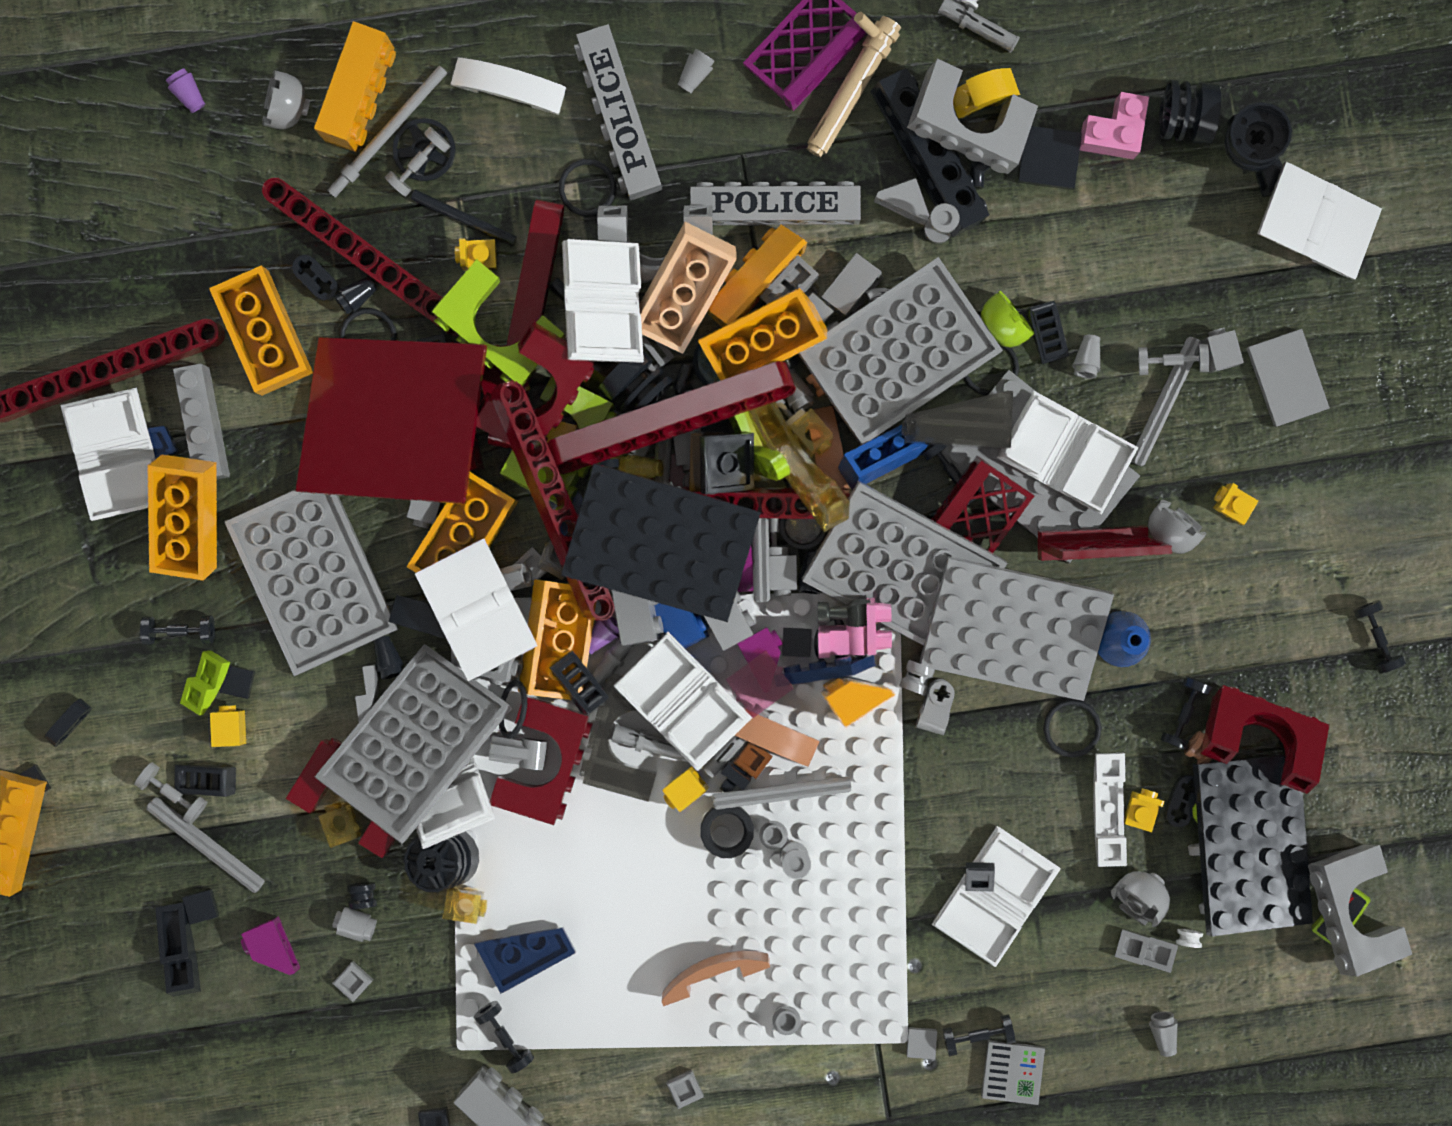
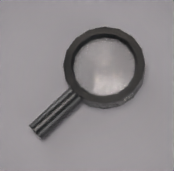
M790 471V474L784 477L786 488H798L794 472ZM801 498L795 501L794 505L798 509L803 510L808 508L810 503L802 502ZM781 519L779 523L780 533L784 541L797 549H810L818 545L825 537L827 530L826 519Z

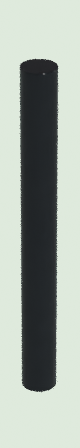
M416 189L412 193L411 200L513 247L517 240V236Z

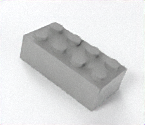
M485 1065L463 1086L454 1101V1104L478 1126H549L543 1121L544 1116L534 1106L529 1108L522 1101L523 1096L514 1087L508 1088L501 1081L503 1078L499 1072L492 1067L488 1069Z

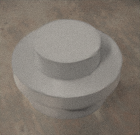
M769 821L760 830V841L768 849H779L785 845L788 839L787 829L778 821Z
M783 1006L775 1011L772 1022L778 1033L791 1035L799 1029L801 1017L795 1008Z

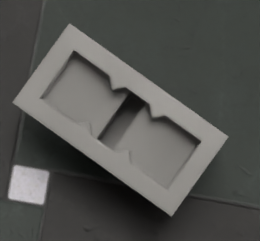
M797 255L761 294L759 302L762 305H767L798 288H801L805 293L818 279L819 274Z

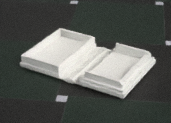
M1284 162L1257 234L1296 253L1299 252L1311 258L1313 262L1344 277L1355 280L1382 208L1288 162Z
M563 240L568 360L644 362L638 294L641 288L639 243Z
M137 388L60 405L80 473L79 479L90 520H98L148 508V465L155 460V455Z
M1033 391L997 458L1102 515L1138 447Z
M485 539L415 573L468 681L538 646Z
M669 632L613 685L696 771L704 766L752 718Z
M474 756L416 827L423 849L495 818Z
M996 826L973 861L995 863L994 892L965 891L964 874L932 922L933 926L994 967L997 966L1021 930V926L1061 869L998 826Z

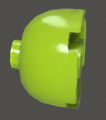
M999 291L984 304L981 311V319L998 344L1003 347H1016L1030 339L1034 335V331L1023 315H1020L1014 308L1015 305L1002 291Z

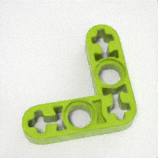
M748 411L728 418L735 433H754V473L775 481L790 474V468L784 456L779 451L763 447Z

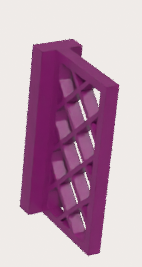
M802 0L743 64L782 98L785 105L794 111L867 33L854 21L857 13L842 0H829V8L813 9V0ZM834 13H845L851 18L844 26H833ZM829 14L830 27L813 28V15ZM809 15L810 28L794 29L793 21L798 16ZM830 33V41L826 46L814 47V34ZM810 34V47L794 48V35ZM779 36H790V48L774 49V41ZM791 54V67L775 68L776 55ZM794 54H811V62L807 66L795 67ZM761 56H771V69L759 70L753 63ZM791 73V83L784 90L775 84V74Z

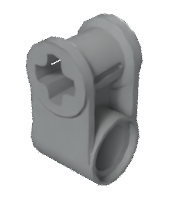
M935 679L929 684L917 717L916 728L944 735L955 694L952 685L948 681ZM941 685H944V689L948 694L947 696L942 695L940 699H937L938 697L934 690L940 689Z

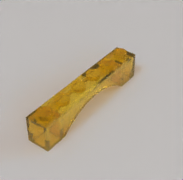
M776 402L747 411L763 447L779 451L786 459L790 468V474L785 478L823 531L826 532L849 519L850 501L837 483L823 473L802 449L785 422Z

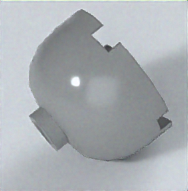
M274 70V78H270L264 108L268 109L267 117L263 116L262 125L277 129L291 128L298 123L301 115L307 116L310 99L305 98V89L297 78Z
M1161 500L1149 517L1148 528L1150 535L1155 540L1172 545L1173 553L1184 554L1191 551L1206 536V532H1200L1202 526L1180 508L1177 511H1173L1168 508L1172 503Z
M1133 871L1119 880L1111 890L1113 899L1118 896L1123 902L1119 907L1140 924L1146 925L1149 921L1153 923L1152 927H1156L1169 910L1170 897L1164 886L1165 882L1155 873L1149 874Z

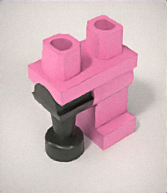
M875 598L854 599L848 606L829 608L828 602H818V625H826L818 627L819 658H830V655H876V650L892 648V631L876 630V622H891V604L875 603ZM830 619L846 620V625L828 624Z

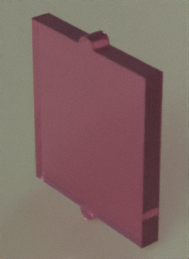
M767 650L726 679L738 696L737 701L743 703L753 718L794 689L782 673L783 668L777 666Z

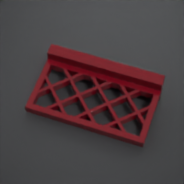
M977 455L931 520L949 530L953 523L965 521L967 535L962 537L972 542V539L988 536L989 546L986 550L994 553L1032 501L1034 494ZM992 473L999 478L1000 489L985 492L983 482ZM1004 482L1011 487L1004 488ZM980 487L981 493L975 494ZM1018 491L1025 496L1018 506L1007 507L1005 493ZM1001 494L1003 508L988 511L986 497ZM982 498L984 512L968 515L966 505L969 501ZM964 511V516L958 517ZM1004 513L1006 520L1004 526L1000 529L991 530L989 516ZM985 517L987 531L971 534L969 520Z
M1146 526L1038 531V560L1041 561L1172 554V545L1148 537V527Z

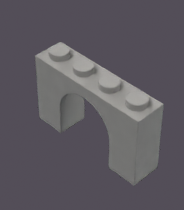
M937 59L926 72L907 128L915 131L920 137L930 138L939 142L946 149L956 150L965 154L972 161H980L991 166V169L996 172L1010 173L1020 162L1038 106L1013 94L1002 105L993 132L981 134L970 131L957 119L953 108L954 94L963 70Z
M684 205V222L713 235L712 205ZM599 206L597 215L598 241L631 243L628 236L627 206ZM639 253L641 283L654 279L665 257L652 258Z
M1362 844L1308 865L1310 881L1315 888L1319 901L1318 908L1323 915L1327 928L1326 935L1331 942L1335 955L1334 962L1341 975L1357 977L1412 955L1404 927L1387 925L1363 935L1354 927L1349 916V900L1354 889L1360 883L1388 872L1380 845Z

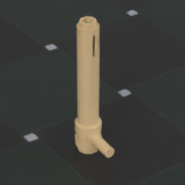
M858 12L855 15L854 21L868 34L862 44L864 48L808 140L809 146L807 150L810 153L821 157L828 152L882 59H886L890 53V45L895 43L900 36L898 32L901 27L894 20L882 16L880 21H876L874 24L862 12Z

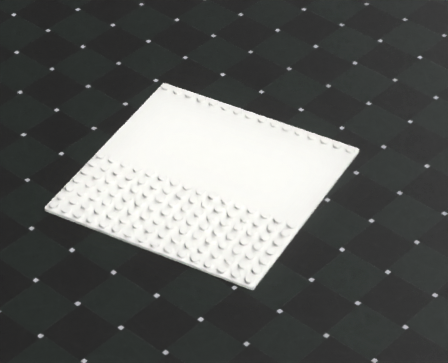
M791 593V596H774V594H770V600L767 602L754 601V594H739L742 600L738 602L742 611L748 610L754 620L755 625L751 626L753 634L765 627L768 628L769 632L775 629L782 642L783 627L812 629L810 657L782 656V645H780L778 648L781 654L774 676L784 672L783 667L800 664V667L804 668L809 667V663L819 661L814 651V636L820 626L818 625V602H828L829 608L848 606L826 593L819 595ZM514 598L528 625L531 598ZM597 601L595 614L598 615L601 611L599 601ZM614 606V613L612 614V616L617 620ZM834 620L829 622L828 625H834ZM876 622V630L892 631V648L877 650L874 656L876 666L846 678L884 685L891 689L895 695L846 728L837 719L821 694L825 690L823 685L831 679L776 687L775 678H773L770 691L764 694L738 644L723 651L710 626L707 630L710 637L686 648L742 707L751 711L755 704L758 703L770 714L767 717L768 719L820 741L809 767L766 750L773 756L757 779L752 777L751 782L744 790L845 776L849 777L851 781V791L847 793L740 806L751 817L754 825V838L750 847L742 855L732 859L719 858L711 854L704 847L700 837L701 822L704 815L713 807L712 795L723 792L719 789L726 779L721 774L723 768L714 779L700 768L697 772L708 784L709 789L679 812L677 808L672 809L663 798L665 793L662 790L688 769L691 764L645 750L638 752L635 751L636 748L611 742L616 724L637 731L644 729L647 730L646 733L664 738L613 686L658 641L634 645L623 660L625 662L623 666L617 668L603 688L609 698L589 714L588 721L592 722L593 726L589 738H583L580 749L584 750L580 766L574 765L571 776L576 777L571 793L566 792L562 802L567 804L563 819H557L555 825H551L491 806L495 818L466 831L474 839L478 847L479 864L476 873L468 882L454 887L457 1048L459 1050H509L503 1047L495 1035V1028L490 1021L478 1025L473 1018L482 1007L493 1001H498L502 1007L501 1012L494 1018L500 1026L505 1027L514 1041L512 1045L516 1050L905 1043L908 1040L902 687L899 686L902 679L901 633L880 622ZM618 638L593 654L589 653L587 669L591 674L605 657L603 655L605 651H609ZM451 648V663L462 670ZM830 655V658H824L827 663L834 662L836 655ZM484 676L474 678V680L499 698H501L504 689L510 683L496 685L490 683V678ZM514 686L506 699V703L512 708L504 718L507 732L513 731L516 727L515 721L521 705V693L518 692V686ZM529 695L579 711L572 700ZM499 725L474 755L489 801L498 776L501 775L530 785H541L556 777L562 763L561 750L557 742L550 735L523 725L518 734L512 738L519 740L530 738L547 741L544 770L526 769L519 767L518 764L489 760L492 736L504 737L499 729ZM748 741L742 745L730 760L734 761ZM731 743L728 746V748L717 759L718 761L722 759V757L729 751V749L734 745V743ZM737 785L733 789V791L742 790ZM723 814L712 822L710 834L717 845L732 847L741 841L744 835V827L736 816ZM778 821L786 827L788 839L785 845L790 842H799L806 847L811 860V869L805 877L793 879L785 874L780 859L783 847L772 850L766 848L761 843L759 834L765 823ZM564 927L577 952L500 994L474 943ZM735 951H758L768 953L770 957V968L746 977H743L740 967L690 985V997L664 1007L662 1005V993L669 983L684 970L704 959ZM790 1006L799 1012L801 1024L794 1034L782 1035L775 1030L772 1019L778 1008Z

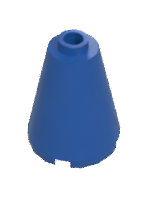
M1117 611L1109 614L1098 655L1105 662L1116 667H1129L1140 662L1146 656L1151 643L1150 631L1145 621L1138 615L1128 611Z

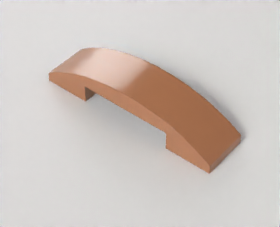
M833 406L806 411L808 414L806 416L820 488L850 489L848 483L838 470L844 455ZM828 498L824 501L823 506L828 510H833L838 506L839 502L835 498Z
M744 708L752 718L735 736L809 767L820 742L819 740Z
M735 951L704 959L684 970L669 983L662 993V1005L664 1007L690 997V985L740 967L743 977L770 968V957L768 953L758 951Z

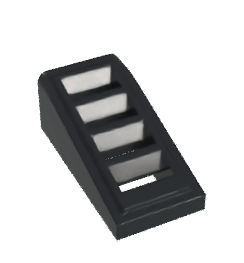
M1055 300L1028 308L1025 312L1029 325L1034 331L1033 338L1041 363L1046 364L1070 356ZM1049 312L1050 317L1037 321V315ZM1053 324V328L1040 332V326ZM1056 334L1057 339L1043 343V337ZM1059 345L1060 350L1046 354V348Z
M572 650L549 667L581 713L590 714L609 698L601 685ZM573 663L575 667L563 675L561 671ZM580 673L581 677L571 684L569 680ZM585 683L589 685L580 693L576 691ZM592 692L594 693L592 697H590L587 701H584V699L588 697Z
M175 765L174 789L181 794L221 797L234 795L236 792V767ZM187 772H190V787H186ZM198 773H201V787H198ZM210 773H213L212 788H210Z

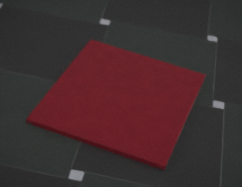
M319 337L296 492L465 504L487 345Z

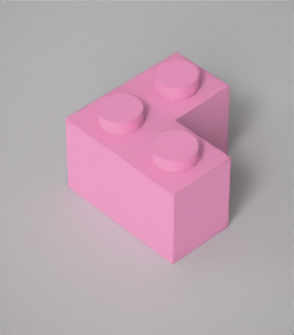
M1121 92L1115 99L1112 119L1088 115L1082 125L1080 151L1134 159L1141 149L1149 97Z

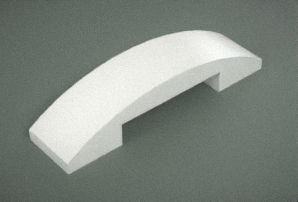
M466 58L457 59L451 81V86L476 93L481 91L531 105L534 109L556 115L560 113L566 91L565 86L529 73Z
M1125 753L1095 754L1093 809L1098 867L1127 866L1123 800Z

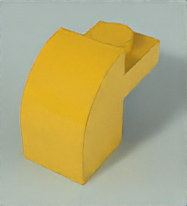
M1011 68L995 69L979 74L957 87L953 98V106L957 117L965 118L985 107L998 106L1006 102L1013 94L1016 96L1020 95Z

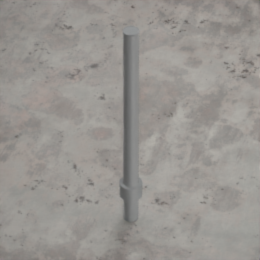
M441 66L435 69L350 165L347 163L341 169V175L327 189L333 197L336 198L349 182L353 183L360 174L358 172L446 76L447 72Z

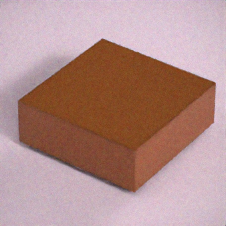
M747 742L733 762L757 779L773 756L762 747Z

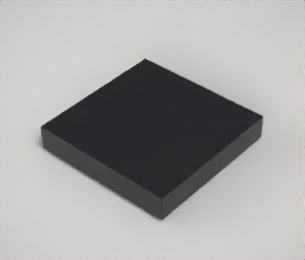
M1031 126L1021 156L1018 183L1074 190L1082 133Z
M744 432L700 436L701 494L754 490V433Z

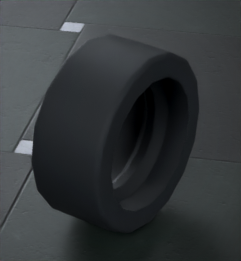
M712 807L704 815L701 822L700 837L704 847L711 854L719 858L732 859L742 855L750 847L754 838V825L750 815L742 807L715 809ZM723 814L736 816L744 827V835L741 841L732 847L717 845L710 834L712 822Z

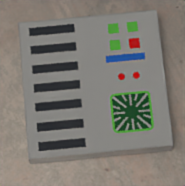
M987 1040L981 1097L984 1099L1038 1105L1045 1048L1043 1046L1018 1043L1007 1044L1002 1041Z

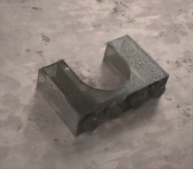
M613 673L612 678H606L603 689L609 698L605 701V705L598 707L595 721L600 723L597 733L591 732L587 748L592 749L589 760H583L579 775L584 777L582 784L649 802L657 772L624 763L617 758L610 746L609 733L613 722L626 712L638 711L613 686L624 675Z

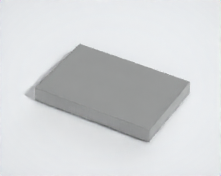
M1302 329L1247 348L1274 427L1330 409Z

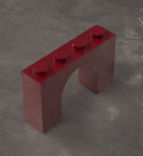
M532 321L518 343V350L523 356L547 369L555 379V389L550 399L542 406L533 409L547 442V434L551 428L556 429L563 418V410L567 404L572 405L579 393L578 387L582 381L587 382L594 367L593 361L568 360L567 341ZM487 392L479 403L476 426L510 445L493 405L491 394ZM517 415L515 424L519 429L523 428L524 421L521 416ZM528 442L526 446L527 453L533 456L535 447L531 442Z
M1223 685L1212 697L1200 754L1228 764L1238 753L1243 726L1252 724L1264 726L1279 737L1285 749L1286 757L1281 784L1308 794L1320 782L1330 724L1321 722L1315 717L1297 713L1291 708L1270 703L1262 697L1246 694L1235 687Z
M527 695V712L523 726L544 732L557 742L562 755L561 767L555 778L541 785H530L501 775L498 776L490 799L491 806L551 825H555L557 819L562 820L567 804L562 803L565 793H571L576 777L571 776L574 765L580 766L584 750L580 749L583 738H589L593 723L588 721L590 715ZM520 705V708H519V711H518V714H517V718H516V721H515L516 724H517L518 719H519V716H520L521 705Z
M335 738L321 740L285 799L309 814L316 810L329 788L316 779L315 776L340 747L341 741ZM371 821L358 844L383 858L388 854L396 839Z

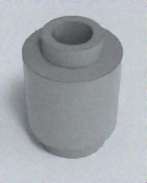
M345 907L342 912L337 911L333 928H337V935L363 942V940L371 941L377 919L371 918V914Z

